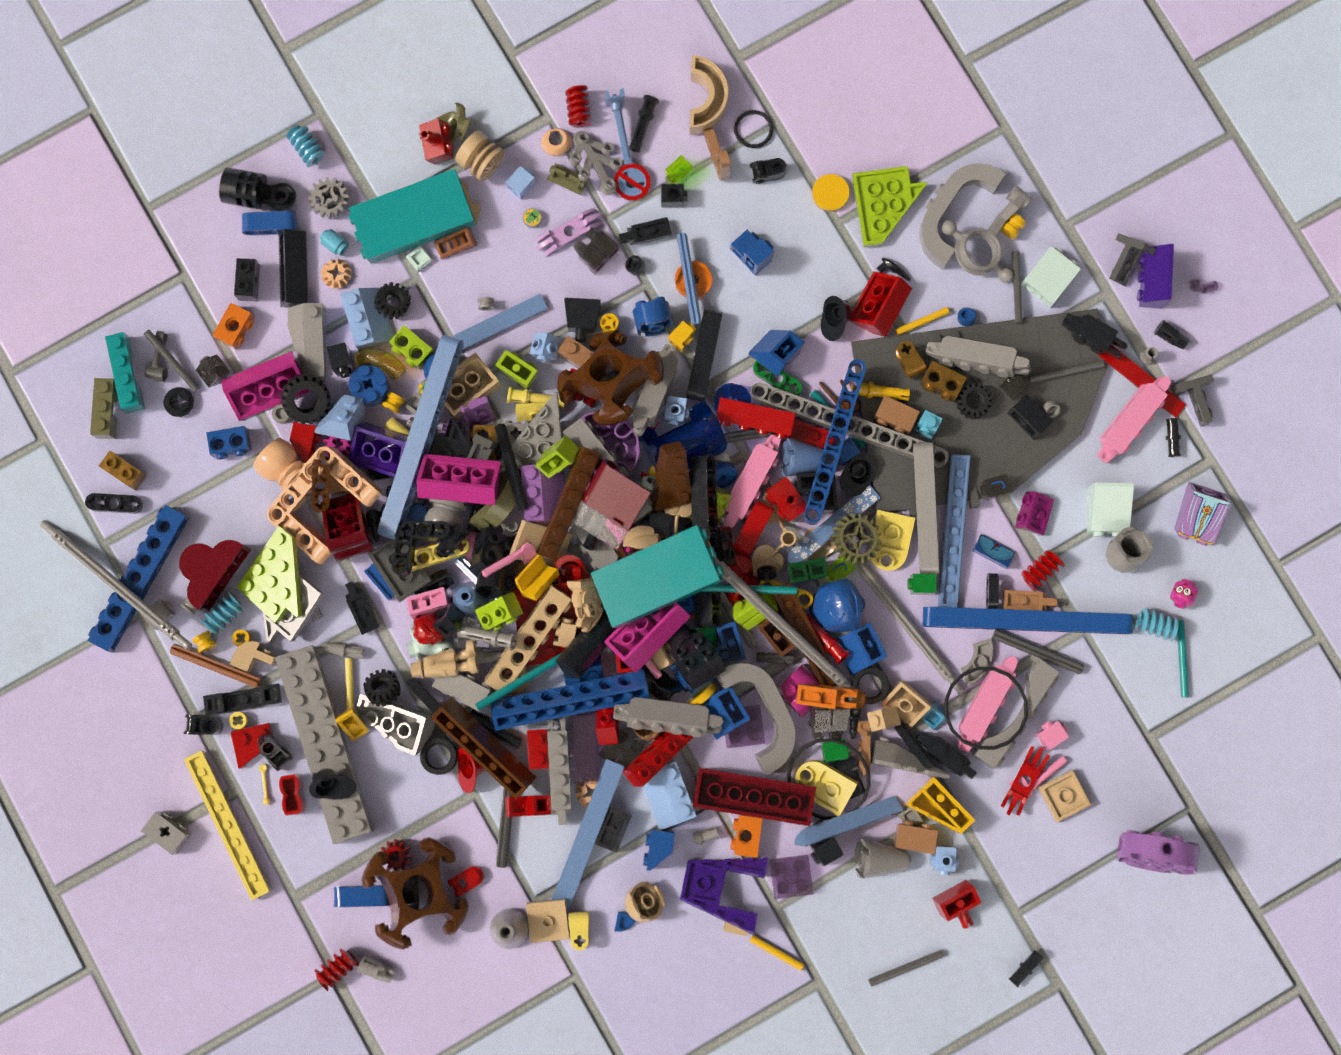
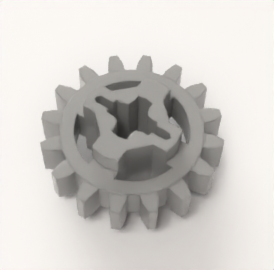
M326 177L325 182L319 179V185L312 184L315 189L309 190L312 196H309L308 200L312 202L309 206L311 209H314L316 215L320 213L321 218L327 215L331 219L333 214L339 217V211L345 212L343 207L349 206L345 200H349L350 197L346 194L348 190L343 188L342 182L337 184L336 178L330 182L329 178ZM336 190H338V191L340 192L341 198L336 195V194H337V191H336ZM317 199L321 201V207L317 204Z

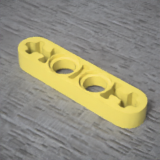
M464 539L462 541V545H466L463 548L464 551L460 552L459 549L453 551L454 554H450L447 558L437 556L436 548L439 544L415 550L414 559L417 565L414 566L413 564L411 572L465 556L470 550V545ZM420 554H428L429 560L426 563H420L418 561Z

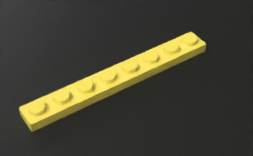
M201 750L185 758L184 761L251 901L270 892L271 890L204 751Z

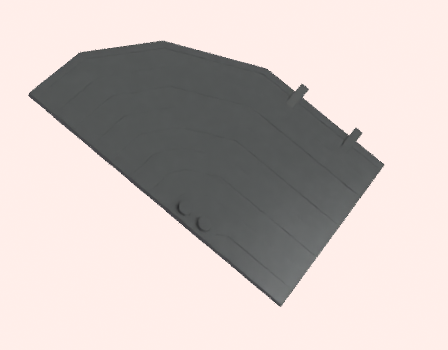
M1098 308L1023 318L1022 324H1015V320L851 341L853 360L860 359L866 365L862 382L869 383L871 381L874 385L910 389L908 401L894 399L920 411L908 436L927 443L933 442V445L941 447L948 452L949 457L946 465L941 468L934 467L936 505L946 504L951 454L971 456L967 501H969L970 509H974L980 506L979 499L1008 496L1082 434L1108 364L1091 351L1089 346L1075 342L1074 338L1071 337L1072 333L1061 324L1068 313L1079 318L1089 314L1100 320ZM952 336L1013 347L1019 357L1028 358L1031 371L1027 375L1015 374L1014 377L1003 378L992 373L983 374L976 370L966 371L960 367H947L967 377L961 390L971 383H975V385L980 383L982 387L985 385L987 387L986 390L991 392L990 396L993 397V403L990 410L985 416L973 420L971 417L965 418L964 414L961 415L959 413L960 409H957L958 403H956L957 398L955 401H946L940 397V394L936 392L930 393L923 389L920 383L926 371L908 379L895 352L902 341L912 342L928 369L932 361L940 364L939 359L926 355L925 351L928 342H942V338ZM903 348V349L901 350V352H902V353H904V352L908 353L909 350H908V348H907V349H904V348ZM1100 360L1104 362V367L1035 383H1029L1028 376ZM855 366V373L862 372L860 367ZM929 375V379L932 382H938L936 375ZM947 383V384H946L948 390H950V391H954V390H955V385H954V384H952V383ZM972 394L967 399L970 407L978 408L981 406L982 401L978 395ZM1026 394L1042 410L1044 404L1048 401H1053L1060 407L1059 414L1051 418L1053 422L1035 440L1007 414ZM859 395L863 420L877 424L874 417L883 397L873 396L868 399L866 396ZM925 410L943 418L932 439L914 431ZM864 428L865 436L872 434L870 428ZM882 434L880 440L886 443L890 441V437L887 434ZM900 441L898 442V446L901 449H906L908 447V443L906 441ZM866 442L868 454L874 457L878 466L877 474L872 480L874 491L880 496V499L876 501L877 510L891 512L909 509L910 517L917 516L914 459ZM936 454L934 459L937 462H943L944 456ZM996 481H1003L1005 484V489H1002V483H996L993 485H991V483Z

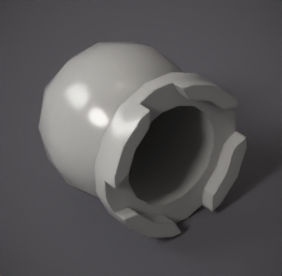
M429 499L433 507L427 511L424 521H445L452 527L457 522L462 526L463 519L460 513L467 511L468 504L458 501ZM426 526L425 528H426L427 532L429 533L430 527H429V526ZM444 528L443 531H438V532H440V533L443 535V532H444V531H447V529Z
M1127 527L1110 541L1106 550V558L1114 570L1121 573L1133 572L1150 558L1153 543L1145 531L1140 532L1134 529L1135 527Z

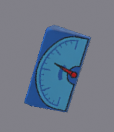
M980 534L972 550L1005 569L1009 567L1015 553Z

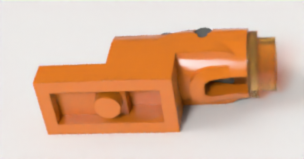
M798 684L796 704L835 709L836 707L847 709L865 707L866 692H862L860 689L819 684V686Z

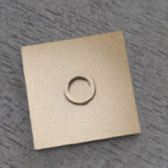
M1070 770L1038 787L1057 823L1092 805L1074 770Z
M566 898L526 903L531 943L570 939Z

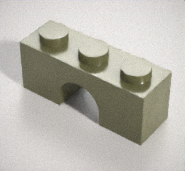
M94 378L90 435L97 439H116L117 420L114 418L113 409L114 403L119 402L115 382L112 378Z

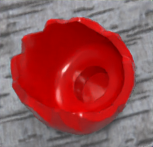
M425 614L413 621V636L419 644H438L444 639V636L432 627L436 615Z

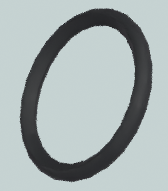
M749 110L737 118L734 125V133L742 145L749 148H759L767 144L771 139L773 124L765 113ZM750 114L764 117L769 125L767 138L758 144L746 143L738 133L740 120Z

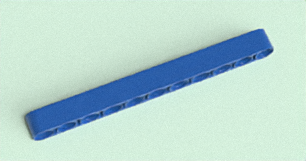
M923 607L922 627L1133 634V615Z

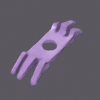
M594 208L582 212L577 217L536 239L538 243L547 237L549 238L542 242L537 249L541 250L552 243H556L544 253L546 257L549 256L552 252L562 248L563 245L602 227V222L590 224L587 227L589 223L601 217L602 214L590 215L595 212ZM572 226L575 229L574 235H565V228Z

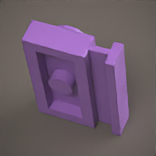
M486 396L475 398L464 408L460 406L470 430L473 429V425H484L495 420Z

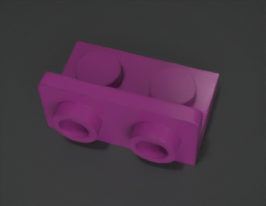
M1025 492L1020 512L1016 518L1015 528L1025 529L1039 536H1044L1054 499L1038 492Z

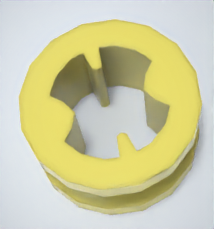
M243 712L233 713L229 718L230 726L234 729H244L248 724L247 715ZM242 716L243 719L241 721H243V724L235 725V717Z

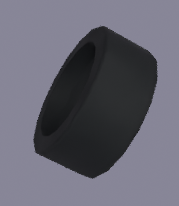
M867 667L854 675L851 685L859 689V681L864 675L872 674L877 676L881 682L879 694L874 697H866L859 690V695L856 698L864 704H874L886 697L889 691V682L883 671L874 667Z
M433 738L427 741L420 752V762L423 768L435 775L450 772L458 760L457 749L454 744L443 738ZM435 745H443L450 752V760L442 768L433 767L428 761V752Z

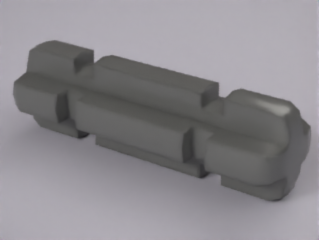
M757 652L756 661L759 663L767 661V663L783 664L784 662L785 664H793L794 654L787 653L781 657L778 653L768 652V654H765V652Z

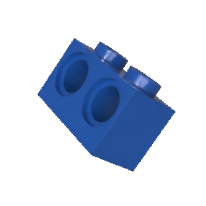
M245 426L206 432L209 453L217 460L226 459L228 455L233 454L235 456H244L247 454L246 452L252 451L249 430ZM243 438V443L240 446H235L236 439ZM220 441H223V442H224L223 448L220 449V450H217V449H216L217 443L220 442Z

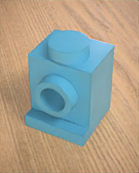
M925 410L914 431L932 439L943 418Z

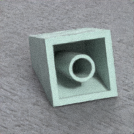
M1095 482L1086 488L1087 534H1093V537H1104L1105 534H1112V537H1116L1121 530L1130 527L1134 483Z

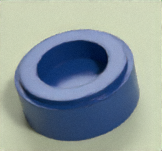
M962 308L958 312L957 320L962 326H972L976 322L977 313L972 308Z

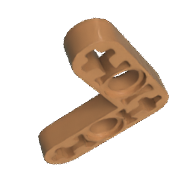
M713 128L704 130V137L720 181L728 179L731 168L728 153L726 150L721 151Z

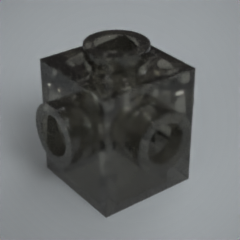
M218 354L211 357H203L196 369V372L208 388L221 384V380L227 378L230 370Z

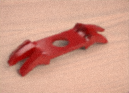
M1033 746L1030 747L1019 772L1001 803V807L1004 808L1010 796H1013L1006 813L1007 815L1011 814L1020 799L1022 801L1016 815L1020 816L1036 780L1050 757L1047 754L1039 767L1036 766L1044 748H1039L1030 763L1028 761L1035 748ZM1023 775L1028 776L1031 780L1030 785L1027 787H1023L1019 783V779Z

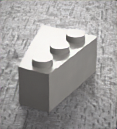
M461 672L457 676L437 677L432 687L492 718L491 704L481 710H478L475 706V703L494 693L491 691L492 687L484 682L479 685L475 683L476 678L468 674L464 677L460 675Z

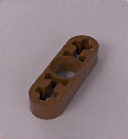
M317 459L311 466V503L315 511L322 512L329 508L330 468L326 460ZM320 466L323 467L322 476H319L318 469ZM319 482H323L326 484V486L323 489H317L315 487V485ZM319 496H322V504H318Z

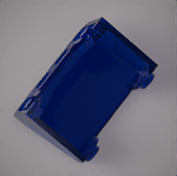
M704 400L690 408L691 421L660 436H657L654 429L647 427L644 434L638 436V440L655 472H657L656 466L661 445L679 441L686 450L688 469H690L692 456L712 454L715 457L727 449V440L719 420Z

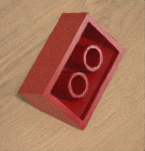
M873 271L852 310L849 321L872 334L886 337L913 288L899 276Z

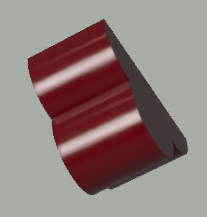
M352 493L330 499L329 508L326 511H322L326 544L336 562L375 550L361 501Z
M224 540L214 548L202 543L188 546L180 556L179 568L183 576L190 580L187 587V597L191 605L199 611L208 613L251 549L235 540Z

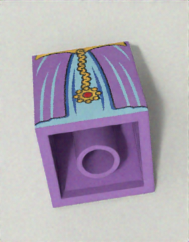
M1188 482L1174 527L1178 536L1189 540V538L1195 539L1201 545H1214L1231 504L1226 494Z

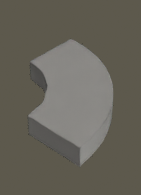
M992 638L972 644V658L966 666L960 668L962 673L975 667H990L994 654ZM978 670L964 676L966 687L978 682L987 673V670Z

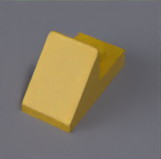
M354 706L339 714L335 719L352 741L369 732L367 725L359 717Z

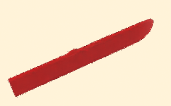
M1110 345V346H1109V347L1115 349L1116 351L1120 352V351H1119L1117 348H1115L1113 345ZM1120 352L1122 355L1120 359H1115L1106 353L1105 355L1097 354L1137 388L1142 384L1155 381L1153 377L1122 352ZM1167 389L1165 393L1168 396L1164 399L1165 404L1162 408L1177 418L1186 404Z

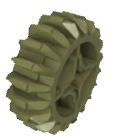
M850 513L848 517L846 515L842 516L841 520L836 521L837 526L832 527L835 533L831 534L830 537L835 539V541L831 542L830 545H836L837 548L833 552L839 551L838 558L845 557V563L851 560L852 565H855L857 562L859 565H862L864 561L869 562L871 557H876L875 551H880L881 549L877 544H881L882 540L877 537L881 536L882 533L876 532L879 526L872 525L874 523L873 519L867 521L868 515L861 517V513H857L855 516L853 513ZM849 524H854L851 533L843 534ZM862 528L865 529V531L867 532L868 536L863 533V529H862ZM856 535L860 541L855 542L856 540L851 537ZM844 542L849 544L850 550H848ZM868 543L867 550L863 554H858L861 545Z

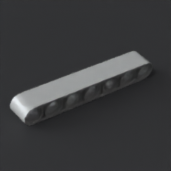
M933 442L913 443L920 574H939Z

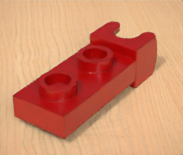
M795 419L792 436L787 435V438L824 449L829 431ZM834 438L830 439L831 445L833 443Z

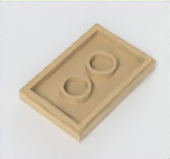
M522 519L510 554L520 549L527 542H530L535 551H537L547 526ZM567 532L556 560L542 556L547 566L554 568L556 561L565 556L573 534Z

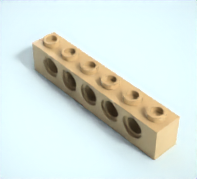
M552 584L548 587L517 631L518 639L515 649L511 651L506 648L485 677L484 682L497 691L513 682L517 676L521 677L527 669L525 665L529 660L532 661L536 657L538 646L540 644L544 645L549 638L548 632L550 629L557 627L562 612L566 613L572 604L570 603V596ZM555 604L557 606L556 611L548 613L546 611L548 605ZM538 620L546 622L543 629L535 627V623ZM527 636H532L535 640L533 644L526 645L524 639ZM516 652L523 654V658L520 661H515L512 658ZM503 669H511L512 674L509 677H504L501 674Z

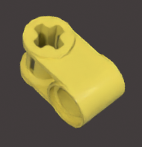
M588 911L569 912L571 945L576 950H584L589 944ZM578 935H581L582 939L586 941L582 943L581 947L574 941L578 939Z

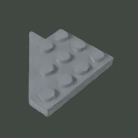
M300 573L302 617L297 618L288 610L281 621L275 623L263 612L267 643H273L279 633L289 641H295L325 595Z

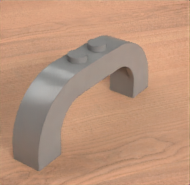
M976 163L958 169L949 177L945 185L940 184L935 192L938 194L935 200L931 198L925 207L928 210L922 220L919 231L922 250L933 264L943 270L955 252L953 247L946 244L940 238L937 226L958 192L966 186L975 185L993 194L1006 173L994 166Z
M744 661L723 663L726 671L716 676L721 687L726 689L741 681L751 682L756 687L773 722L775 734L771 744L754 754L762 772L768 775L779 769L788 760L793 751L795 727L789 714L791 709L787 702H783L781 697L783 693L779 685H775L772 678L763 669Z

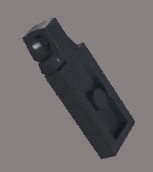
M668 217L631 225L630 228H627V232L619 234L620 244L630 242L631 245H639L672 237Z
M352 581L345 584L349 594L345 595L346 602L361 634L364 635L379 628L380 625L362 588L357 590Z

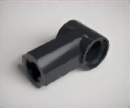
M852 756L835 763L838 771L859 782L850 799L864 794L865 788L858 774L859 769L854 757Z

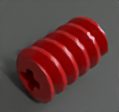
M586 85L572 86L565 91L567 96L566 103L568 104L567 110L569 111L567 113L569 118L568 124L572 127L581 128L592 124L586 121L591 118L590 114H586L590 111V107H585L590 104L589 100H585V98L589 97V93L584 92L588 90Z
M1049 550L1044 552V556L1040 555L1038 557L1039 561H1033V566L1029 565L1027 571L1023 570L1021 572L1025 583L1035 592L1037 591L1035 585L1042 587L1040 580L1048 582L1046 575L1053 577L1052 570L1059 572L1057 565L1065 567L1063 561Z
M339 949L341 956L334 953L335 961L328 958L329 966L321 964V972L317 969L314 970L317 980L326 991H329L328 986H335L334 981H341V976L346 977L347 970L352 972L354 970L353 965L359 966L358 960L349 950Z

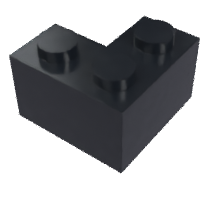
M816 473L796 474L795 485L800 496L810 495ZM835 473L823 513H835L838 510ZM825 474L818 477L822 483L829 481V477ZM819 492L813 494L816 501L824 499L823 495Z
M820 819L815 823L811 824V826L823 822V820ZM834 837L809 845L813 851L810 854L817 865L820 864L823 867L844 855Z

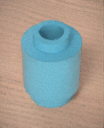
M333 229L323 231L320 236V244L335 255H343L349 246L346 239Z

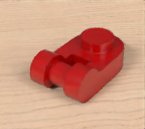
M472 866L447 882L449 886L452 885L455 890L454 894L458 898L482 883L484 873L481 868ZM461 879H464L467 884L463 888L459 883Z

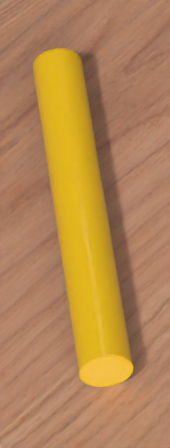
M947 307L895 329L897 335H902L949 314V309Z
M755 935L751 936L749 942L800 971L803 969L804 964Z

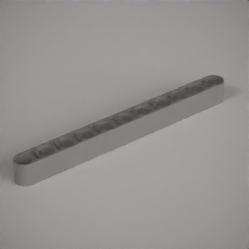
M755 383L751 387V397L756 403L797 413L796 417L830 429L831 423L827 422L825 418L828 415H834L835 409L763 383ZM757 389H762L765 393L763 396L757 397L754 392ZM778 395L782 397V401L774 403L772 398ZM798 402L800 408L793 410L790 408V404ZM811 408L817 409L818 414L816 416H810L808 414V410ZM852 416L850 420L853 422L854 427L848 429L846 433L847 436L914 459L913 443H927ZM837 420L835 422V425L839 428H843V424L845 422L842 420ZM870 428L872 434L865 436L862 434V429ZM887 434L890 437V441L882 442L880 436ZM906 441L908 447L901 449L898 446V442ZM933 445L934 455L942 454L944 456L943 462H937L934 459V467L941 468L948 461V452L941 447Z

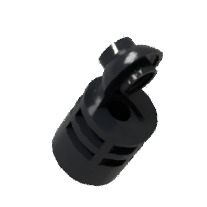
M226 167L222 173L219 185L220 201L226 204L255 209L268 206L275 211H286L296 201V192L291 185L286 183L269 185L267 184V177L263 173ZM285 197L284 200L278 201L280 198Z

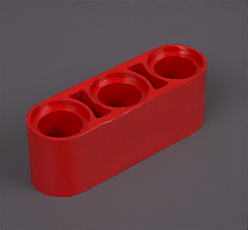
M759 500L756 501L733 545L735 551L749 558L774 508Z

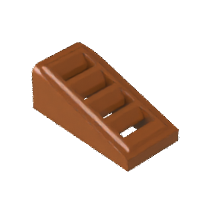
M469 227L434 241L440 259L450 257L478 245L472 229ZM464 235L467 236L469 242L466 243ZM456 238L460 239L462 245L459 246ZM451 240H452L453 245H454V247H455L454 249H452V247H451V245H450V242H449V241H451ZM443 243H445V245H446V247H447V250H448L447 252L444 251V248H443V245H442Z

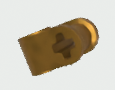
M902 341L896 348L895 354L902 365L905 375L908 379H911L927 371V368L914 344L910 341ZM908 348L909 352L902 353L901 350Z

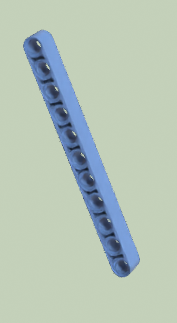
M443 335L439 341L378 526V534L396 540L399 525L407 520L417 490L416 480L424 454H429L463 350L464 342L461 339Z

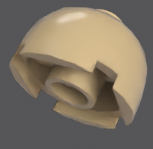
M648 881L640 882L633 886L625 897L627 913L632 919L642 923L651 922L660 917L665 906L664 895L659 887L648 884L650 883Z

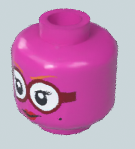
M1182 579L1175 582L1170 599L1174 602V606L1185 609V607L1194 605L1199 590L1194 582Z

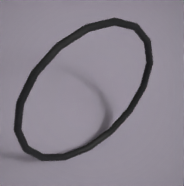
M975 667L963 672L950 685L944 699V712L951 732L962 743L978 750H996L1010 744L1022 732L1028 717V702L1022 686L1009 673L995 667ZM978 670L995 671L1007 676L1018 687L1024 700V717L1019 730L1008 741L996 746H978L964 740L954 730L948 716V699L953 687L964 676Z
M834 738L816 739L802 746L791 759L787 772L789 783H791V771L796 758L804 749L816 743L835 742L847 746L859 756L866 769L867 786L862 800L851 811L859 809L866 801L871 786L869 767L862 754L849 743ZM812 812V816L822 820H829L837 817L822 816Z

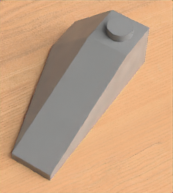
M302 303L288 308V330L302 372L309 376L310 374L314 375L316 378L321 379L322 382H326V308L323 303Z
M360 694L356 707L359 717L370 726L375 727L384 738H388L399 750L418 755L432 736L435 722L431 719L432 715L394 703L389 705L388 702L386 706L383 707L380 704L378 707L376 704L372 705L366 695Z
M880 737L879 741H874L870 764L944 779L950 778L949 774L935 766L925 769L914 754L891 743V739Z

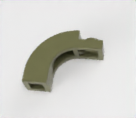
M507 471L500 475L495 505L486 504L470 518V524L480 531L486 527L499 526L516 505Z

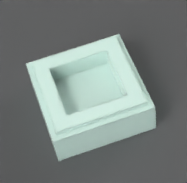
M421 245L406 256L417 272L433 261Z

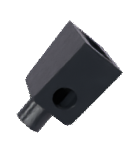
M564 297L568 331L575 332V340L577 342L585 343L586 334L595 333L601 300Z

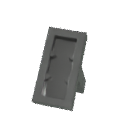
M1118 233L1115 240L1125 245L1109 279L1126 286L1142 252L1154 256L1156 249L1144 242Z
M1212 374L1177 384L1171 388L1174 395L1188 391L1200 427L1211 423L1213 418L1212 411L1206 404V393L1201 389V387L1214 382Z
M475 434L472 439L474 444L467 458L489 460L493 450L496 451L499 444Z

